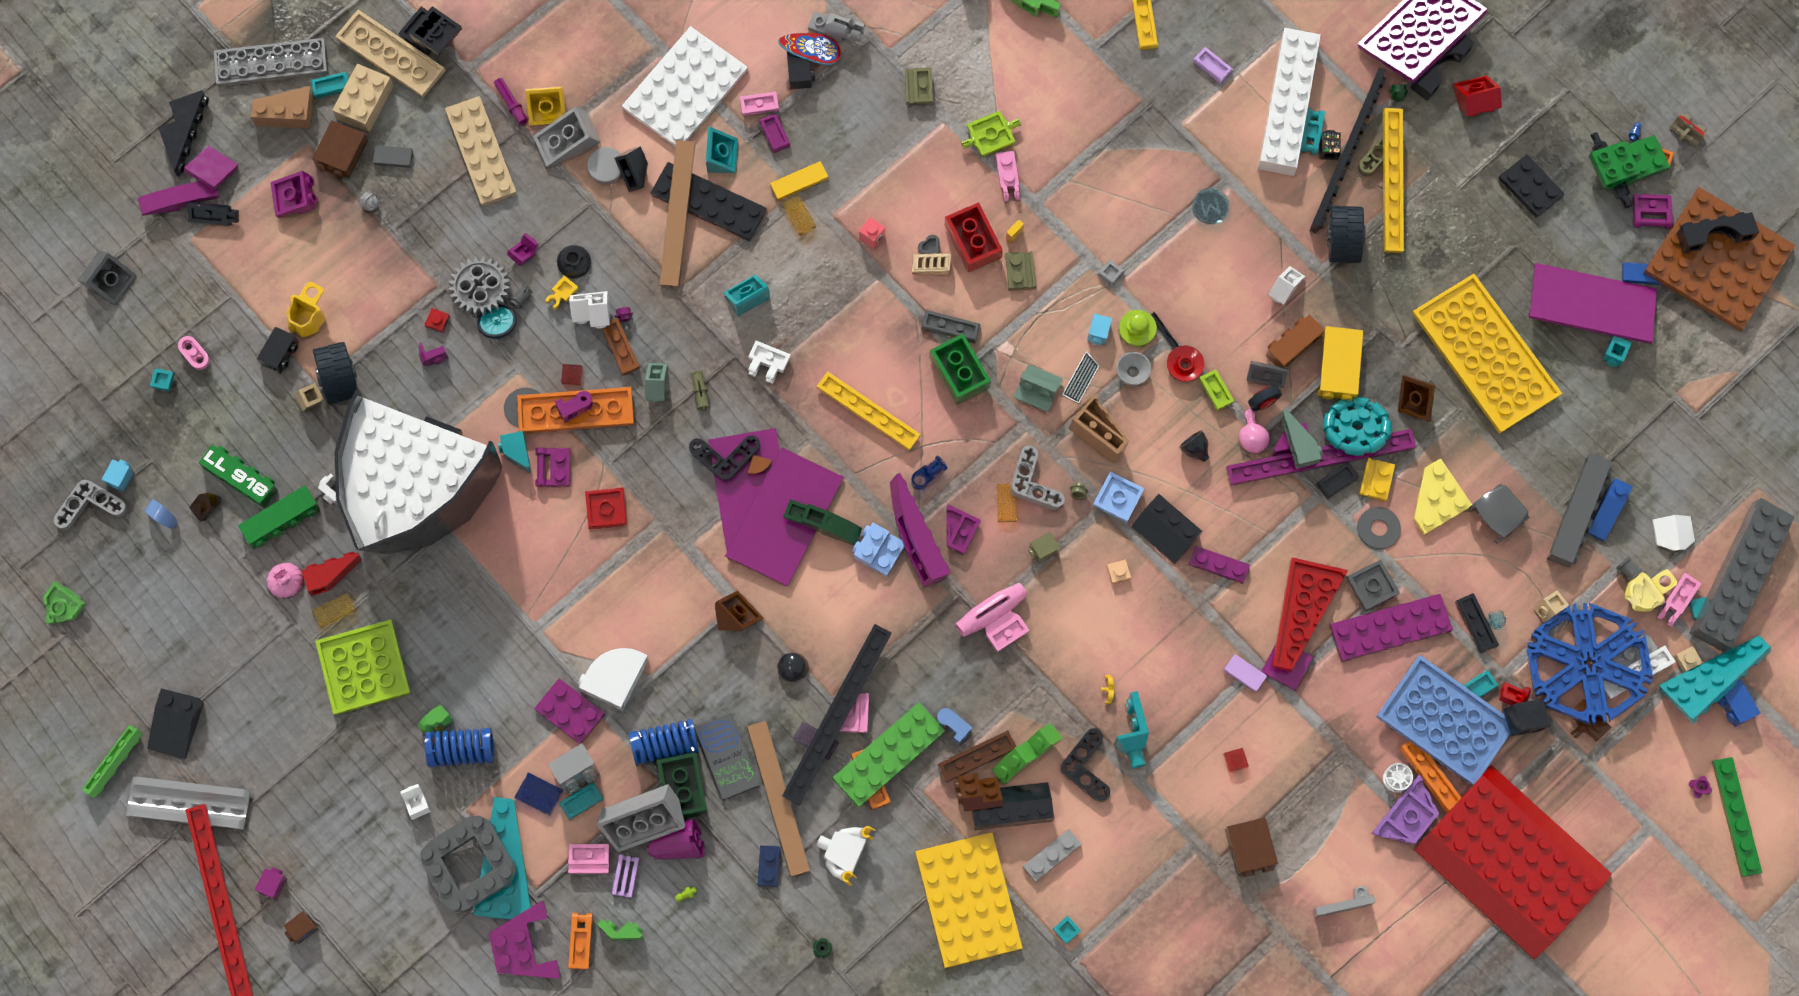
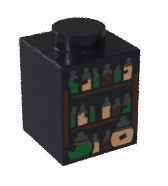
M1334 130L1322 131L1319 143V159L1338 160L1341 153V132H1335Z

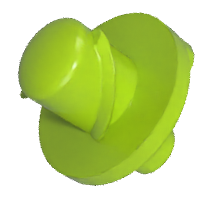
M1132 310L1121 318L1118 332L1127 344L1140 348L1153 340L1157 327L1154 318L1149 313L1143 310Z

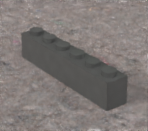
M1592 453L1586 457L1548 554V560L1567 568L1572 563L1576 564L1580 555L1577 552L1579 546L1582 547L1586 540L1585 530H1589L1593 519L1590 517L1592 512L1595 513L1599 506L1597 499L1603 495L1606 488L1603 485L1604 481L1609 479L1612 469L1610 466L1612 461Z

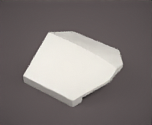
M1672 515L1652 520L1656 546L1677 551L1685 550L1695 542L1691 516Z

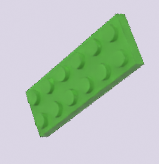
M918 702L833 776L832 780L859 808L937 740L945 730Z

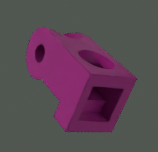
M580 391L576 397L566 402H563L562 398L555 401V405L564 423L589 411L593 406V401L589 392Z

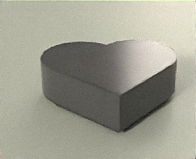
M929 235L925 241L918 244V253L939 254V238L936 235Z

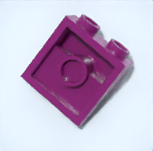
M300 171L271 182L276 217L282 218L293 213L300 215L315 209L317 197L312 190V187L315 185L312 176L304 171Z

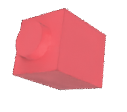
M871 217L859 230V240L872 249H875L885 236V227Z

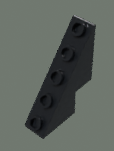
M203 90L170 101L169 104L176 121L158 127L177 177L184 172L186 157H189L191 153V143L196 139L198 124H201L203 120V110L209 103V97L204 94Z

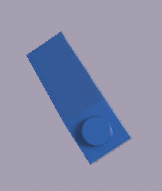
M1617 478L1609 484L1587 534L1602 541L1606 540L1633 486Z

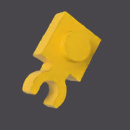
M563 276L552 288V292L555 294L549 295L545 301L547 304L551 301H556L553 309L557 310L561 305L560 302L563 300L567 303L570 295H574L579 288L567 277Z

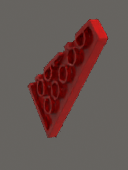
M1291 558L1272 668L1292 671L1348 570Z

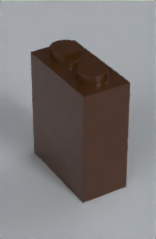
M331 120L312 158L316 167L322 171H331L339 178H350L368 142L366 134Z
M1266 817L1226 827L1225 832L1237 876L1243 874V877L1255 875V871L1262 870V873L1274 870L1278 861Z

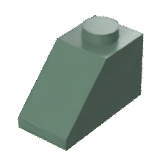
M648 363L645 377L646 401H665L667 364Z

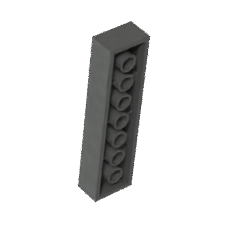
M1763 498L1751 504L1699 615L1689 632L1690 634L1722 652L1733 648L1795 518L1793 515Z

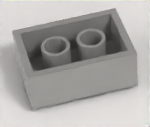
M582 743L548 764L566 795L576 793L581 789L580 786L586 782L587 784L594 782L600 774Z

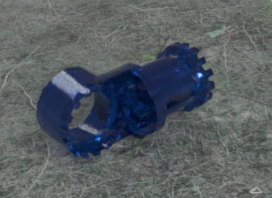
M937 455L934 461L922 466L913 473L911 477L913 488L917 490L925 489L938 473L948 469L946 463L942 462L943 459ZM917 476H922L925 479V483L918 485L914 479Z

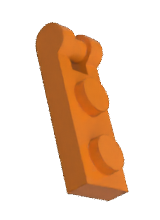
M572 913L569 969L589 970L593 913H586V915ZM578 923H585V928H578Z

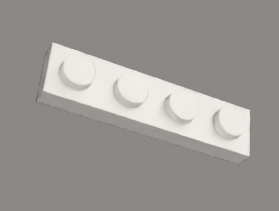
M1666 646L1649 654L1653 675L1675 663ZM1641 659L1627 667L1640 671L1642 669ZM1603 680L1605 696L1608 700L1627 690Z

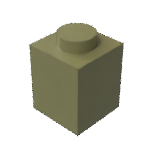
M1049 532L1030 542V549L1028 551L1033 560L1036 559L1038 563H1041L1058 554L1060 547L1052 533Z

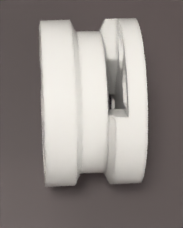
M1402 763L1392 764L1383 774L1384 786L1387 790L1394 793L1404 792L1413 781L1412 771Z

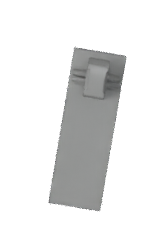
M1366 886L1354 888V899L1316 907L1313 909L1314 918L1371 906L1375 903L1374 895H1369Z

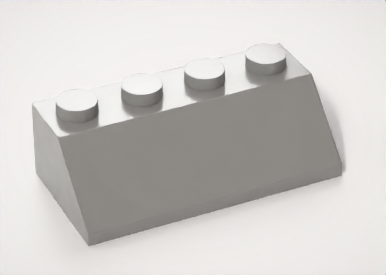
M669 784L603 808L597 822L598 827L617 852L685 828L679 798Z

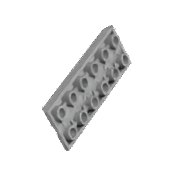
M324 38L214 51L216 85L221 87L317 76L327 73Z
M133 777L125 816L189 824L185 809L206 804L212 827L244 830L251 791Z

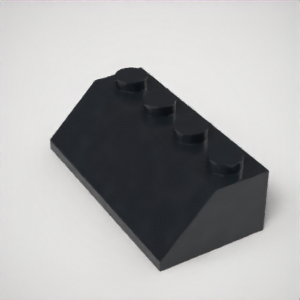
M1048 782L1001 787L1003 806L972 810L974 831L1053 822L1054 820L1052 797Z

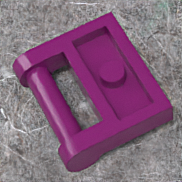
M1633 195L1634 228H1640V226L1672 228L1671 195ZM1641 214L1665 215V219H1641Z
M536 448L537 479L535 480V486L570 487V448ZM545 456H550V480L545 479Z

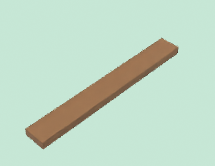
M676 140L660 286L679 288L696 145L694 141Z
M763 721L747 726L790 875L794 877L808 873L810 869L790 801L782 797L786 787L767 722Z

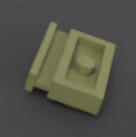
M932 67L905 68L906 105L933 104Z
M1033 252L1005 253L1008 290L1036 289Z

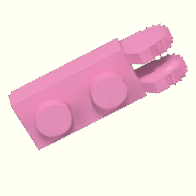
M1014 151L996 153L999 183L1004 202L1009 200L1007 189H1014L1015 200H1020Z
M1684 573L1665 601V606L1657 618L1661 620L1666 615L1668 609H1671L1675 613L1670 617L1667 625L1672 626L1679 615L1684 612L1702 583Z

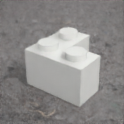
M607 291L570 295L569 303L572 323L585 324L590 321L591 327L604 328L606 325H610V307Z

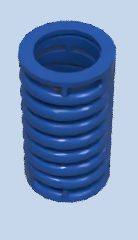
M687 719L686 723L679 721L677 726L675 723H671L670 729L667 724H664L662 726L663 732L660 726L655 727V732L650 727L648 728V735L645 729H641L639 733L638 731L629 732L636 767L640 763L643 765L648 764V758L651 763H655L656 759L670 758L671 755L675 757L686 753H699L693 720Z
M477 728L473 729V748L472 732L470 729L465 731V738L463 730H458V734H456L455 730H452L450 732V740L449 732L443 731V751L439 731H436L435 734L434 732H426L425 756L428 768L438 767L439 765L443 767L447 764L449 766L454 764L458 766L462 763L468 765L469 763L476 764L477 762L480 764L494 762L492 728H481L480 736L479 730ZM432 737H435V746H433Z

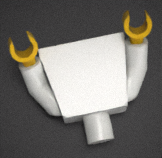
M870 826L841 829L839 832L834 833L832 839L820 836L816 845L826 850L824 860L831 874L849 886H852L849 879L851 877L857 878L853 872L865 847V838L869 840L874 839V837L869 836V833L876 830Z

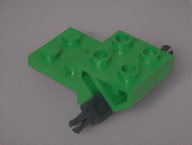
M1598 132L1590 135L1595 144L1592 147L1594 152H1591L1589 155L1590 161L1603 188L1612 189L1615 198L1621 199L1624 208L1632 206L1627 196L1630 194L1627 186L1632 185L1635 181L1669 170L1670 168L1655 135L1630 144L1622 141L1608 146L1605 141H1601Z

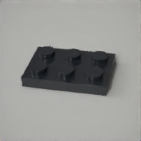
M1527 154L1498 178L1535 218L1540 216L1565 194Z

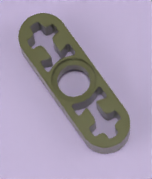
M1383 136L1360 161L1358 171L1361 175L1371 176L1383 163V157L1377 158L1373 154L1375 150H1380L1383 153ZM1371 160L1373 163L1370 168L1365 170L1364 165H1368Z

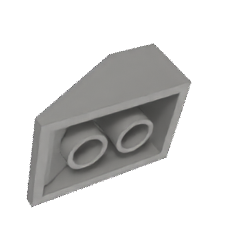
M576 106L533 136L546 167H551L583 154L601 142L588 112Z

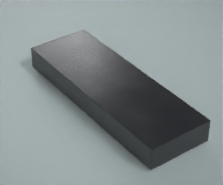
M1474 593L1456 600L1455 603L1480 654L1498 647L1497 639Z

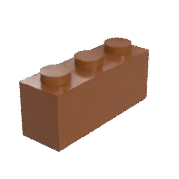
M1310 314L1306 318L1301 317L1298 319L1293 329L1290 330L1288 328L1282 333V338L1279 341L1274 340L1267 347L1266 356L1276 366L1286 368L1323 336L1325 330Z

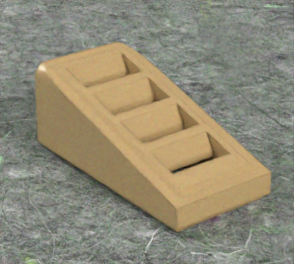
M913 254L912 273L949 276L951 254ZM918 260H922V268H918ZM926 260L930 261L929 268H925ZM933 261H937V267H933ZM941 262H945L944 267H940Z

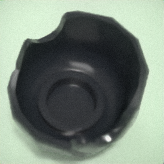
M790 652L780 658L777 669L778 674L784 680L796 682L801 678H805L809 666L803 655Z

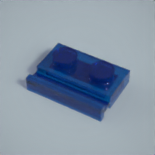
M528 772L514 798L550 816L560 795L563 793V789Z

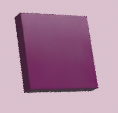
M208 145L184 167V172L215 191L238 169V164Z
M1274 646L1261 672L1267 675V677L1296 691L1313 656L1303 651L1291 672L1272 668Z

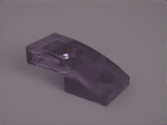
M802 722L793 739L808 748L818 729ZM834 740L825 757L829 760L839 744L838 741Z

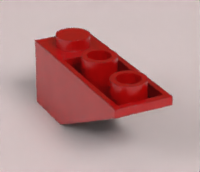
M349 552L344 554V557L338 559H327L323 564L308 565L306 569L302 570L308 593L314 596L330 591L362 560L359 553Z

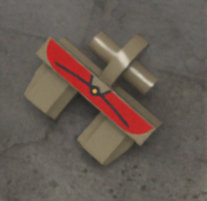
M1687 113L1684 115L1679 114L1669 127L1680 136L1677 141L1681 142L1684 139L1695 148L1706 136L1705 132L1707 130L1703 125L1696 126L1693 124L1692 117Z

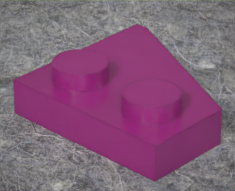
M948 504L946 508L947 547L964 555L981 520Z

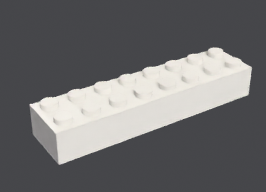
M1284 28L1259 158V170L1290 176L1295 175L1321 34Z

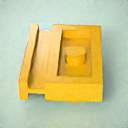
M1368 458L1359 495L1386 502L1395 464Z

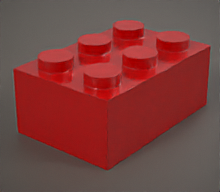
M979 202L945 216L944 225L968 272L1002 258L1003 249Z

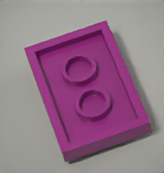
M560 678L534 708L578 744L584 742L605 716L603 711Z

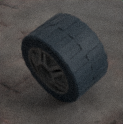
M1332 206L1327 225L1329 262L1361 263L1363 244H1365L1366 237L1363 207Z
M345 342L313 349L317 368H315L319 387H323L327 404L351 399L355 390H358L356 384L357 374L353 360L347 352Z

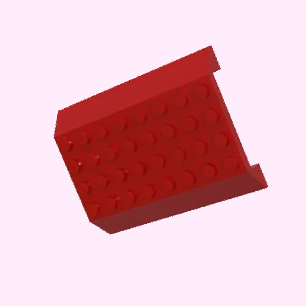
M1492 765L1486 769L1473 786L1413 849L1533 960L1554 942L1612 874Z

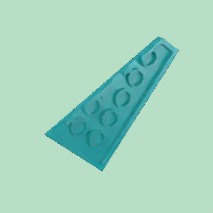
M1757 636L1660 684L1659 690L1694 725L1702 713L1706 714L1714 702H1718L1737 684V680L1741 677L1744 678L1752 666H1757L1771 652V646L1760 636Z
M494 797L490 821L495 825V830L512 860L516 862L517 868L512 881L513 884L508 888H503L475 906L474 916L511 920L529 909L531 902L515 800ZM485 854L480 878L493 870Z

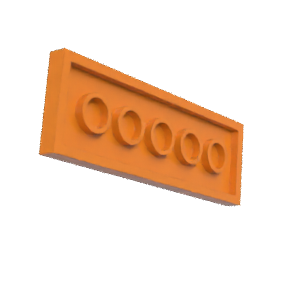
M632 387L582 390L591 394L593 406L589 411L564 423L559 414L555 401L562 398L563 402H566L576 397L580 391L517 395L519 431H523V433L634 425Z

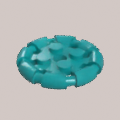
M1353 397V401L1339 400L1329 408V412L1325 414L1323 419V431L1326 432L1328 442L1337 450L1341 449L1349 455L1363 456L1364 453H1375L1386 445V440L1390 439L1392 433V422L1388 419L1389 414L1377 402L1374 404L1368 398ZM1353 407V410L1348 411L1347 408ZM1360 425L1362 429L1356 430L1352 426ZM1345 439H1346V440L1350 441L1351 443L1346 444V443H1344V441H1345Z

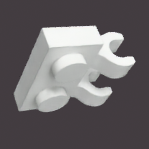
M755 341L748 356V359L752 361L748 374L756 377L760 364L770 368L766 374V382L773 384L777 372L784 373L791 354Z

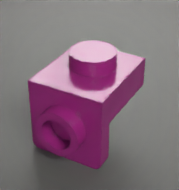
M525 233L522 235L521 242L508 250L507 256L521 267L536 256L539 244L534 238Z

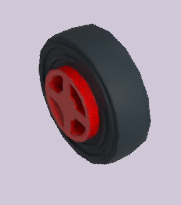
M1277 386L1266 387L1255 393L1249 399L1248 404L1253 411L1263 410L1273 405L1282 396V393Z

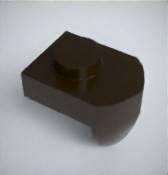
M213 493L199 494L189 508L200 522L205 521L212 511L220 505L221 497Z

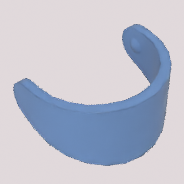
M154 499L145 508V512L151 518L165 527L173 529L178 523L174 515Z

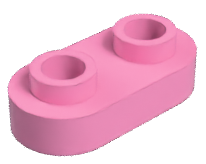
M190 336L180 339L178 349L192 367L196 370L206 369L210 364V358L199 343ZM187 346H192L190 350H186ZM203 359V362L199 364L198 360Z

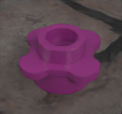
M1705 776L1689 782V787L1693 789L1695 798H1701L1702 795H1709L1712 792L1710 783Z

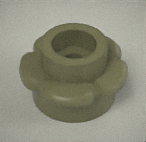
M1075 483L1070 486V495L1074 499H1084L1089 491L1083 483Z

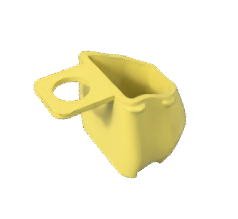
M1668 569L1663 570L1652 579L1642 572L1628 583L1624 597L1632 604L1634 611L1650 612L1665 603L1663 594L1675 587L1678 582ZM1664 575L1669 576L1671 579V584L1667 587H1663L1659 583V579Z

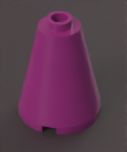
M695 819L684 822V829L651 840L650 845H647L649 856H653L655 860L699 859L704 857L705 846L704 841L700 840L699 835L702 833Z

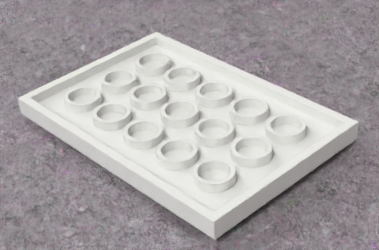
M690 26L625 101L622 109L676 147V140L688 141L744 76L748 71V67Z

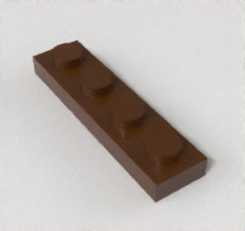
M1007 730L939 763L937 766L947 783L958 776H962L1011 752L1016 745Z

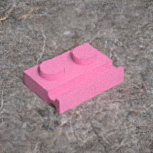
M869 693L859 694L839 732L868 733Z
M569 844L568 873L609 874L610 845Z

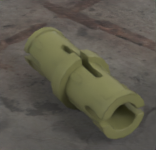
M694 371L691 373L694 385L693 394L696 396L698 405L697 408L698 410H706L710 407L707 398L708 388L705 386L703 371ZM698 384H700L702 397L700 396Z

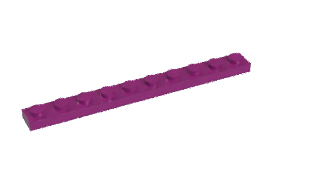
M1412 429L1391 433L1390 439L1386 440V445L1372 454L1369 452L1364 453L1363 456L1349 455L1341 449L1337 450L1332 445L1321 447L1323 456L1318 464L1296 469L1292 453L1229 465L1226 467L1230 486L1412 450L1416 448Z

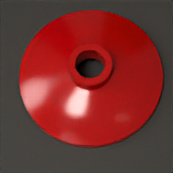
M1179 346L1168 355L1167 369L1176 380L1190 382L1202 374L1204 358L1192 346ZM1185 363L1188 365V368H1183L1181 365Z

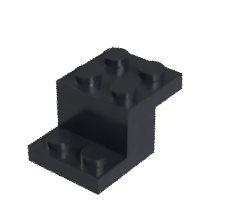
M421 6L401 29L399 36L428 56L431 52L440 56L459 34L462 27L433 6L429 11Z

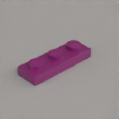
M1195 546L1189 562L1190 566L1244 584L1250 564Z

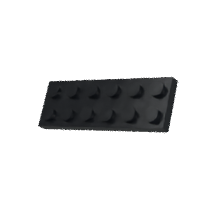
M667 162L650 192L651 196L666 203H669L674 165L670 162ZM692 173L688 213L750 242L767 212V208Z

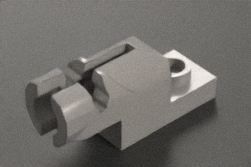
M814 11L808 25V30L829 36L840 42L843 41V38L860 42V36L864 34L865 24L834 13L826 16Z

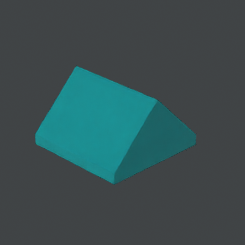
M708 127L707 172L736 173L738 138L713 127Z
M756 274L723 292L738 317L770 299L769 287Z

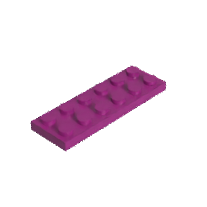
M1441 593L1330 624L1341 662L1452 632L1453 630Z

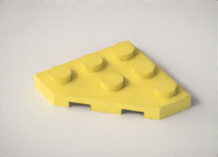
M1441 458L1423 470L1421 487L1413 521L1423 535L1428 534L1465 512L1472 505Z

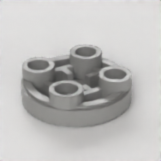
M602 147L592 152L587 161L590 177L602 184H615L622 176L614 159L620 153L610 147Z

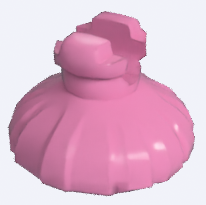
M282 563L272 568L266 582L269 591L274 596L286 599L298 593L302 588L304 579L301 570L296 565Z

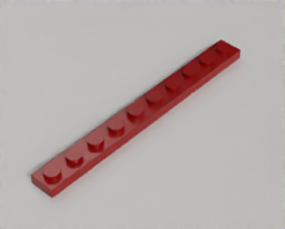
M202 804L185 809L231 996H254L207 805Z

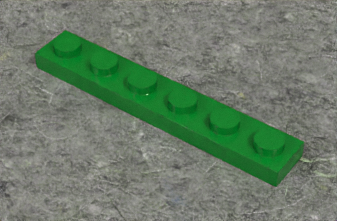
M1730 757L1713 760L1712 765L1741 877L1761 874L1763 872L1734 759Z

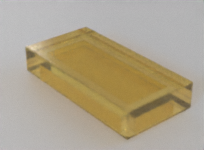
M997 484L998 522H1017V498L1010 492L1011 484Z
M346 593L312 609L319 626L323 628L356 612V609L349 594Z

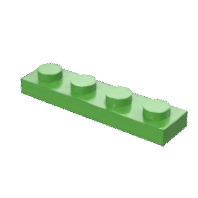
M129 725L81 790L94 799L97 795L101 794L105 784L115 775L119 765L127 759L128 753L133 746L138 744L143 733Z

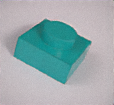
M155 368L150 387L170 392L175 376L174 372Z
M1066 916L1052 929L1065 944L1081 932L1069 916Z

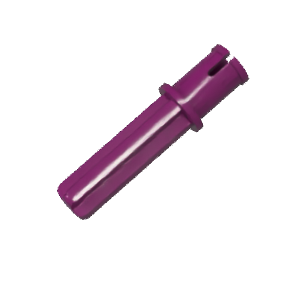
M503 78L495 80L494 84L509 107L508 112L514 116L519 126L527 124L529 119L524 113L522 105L517 103Z

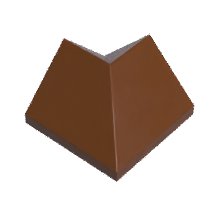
M1402 375L1398 412L1430 422L1435 385Z
M739 591L715 603L718 630L743 631L763 619L762 615Z

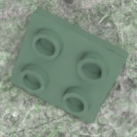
M1028 365L1020 377L1014 399L1048 412L1062 383V378Z

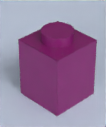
M272 867L269 870L265 868L255 891L277 900L287 878L282 875L283 871Z

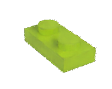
M1216 369L1199 377L1200 383L1217 411L1234 403L1232 395Z

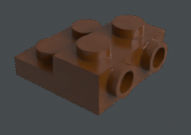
M965 774L958 776V781H955L958 804L963 805L964 812L1003 806L997 777L979 780L977 774Z

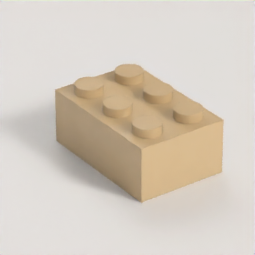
M357 64L332 109L335 118L370 133L394 87L391 78Z

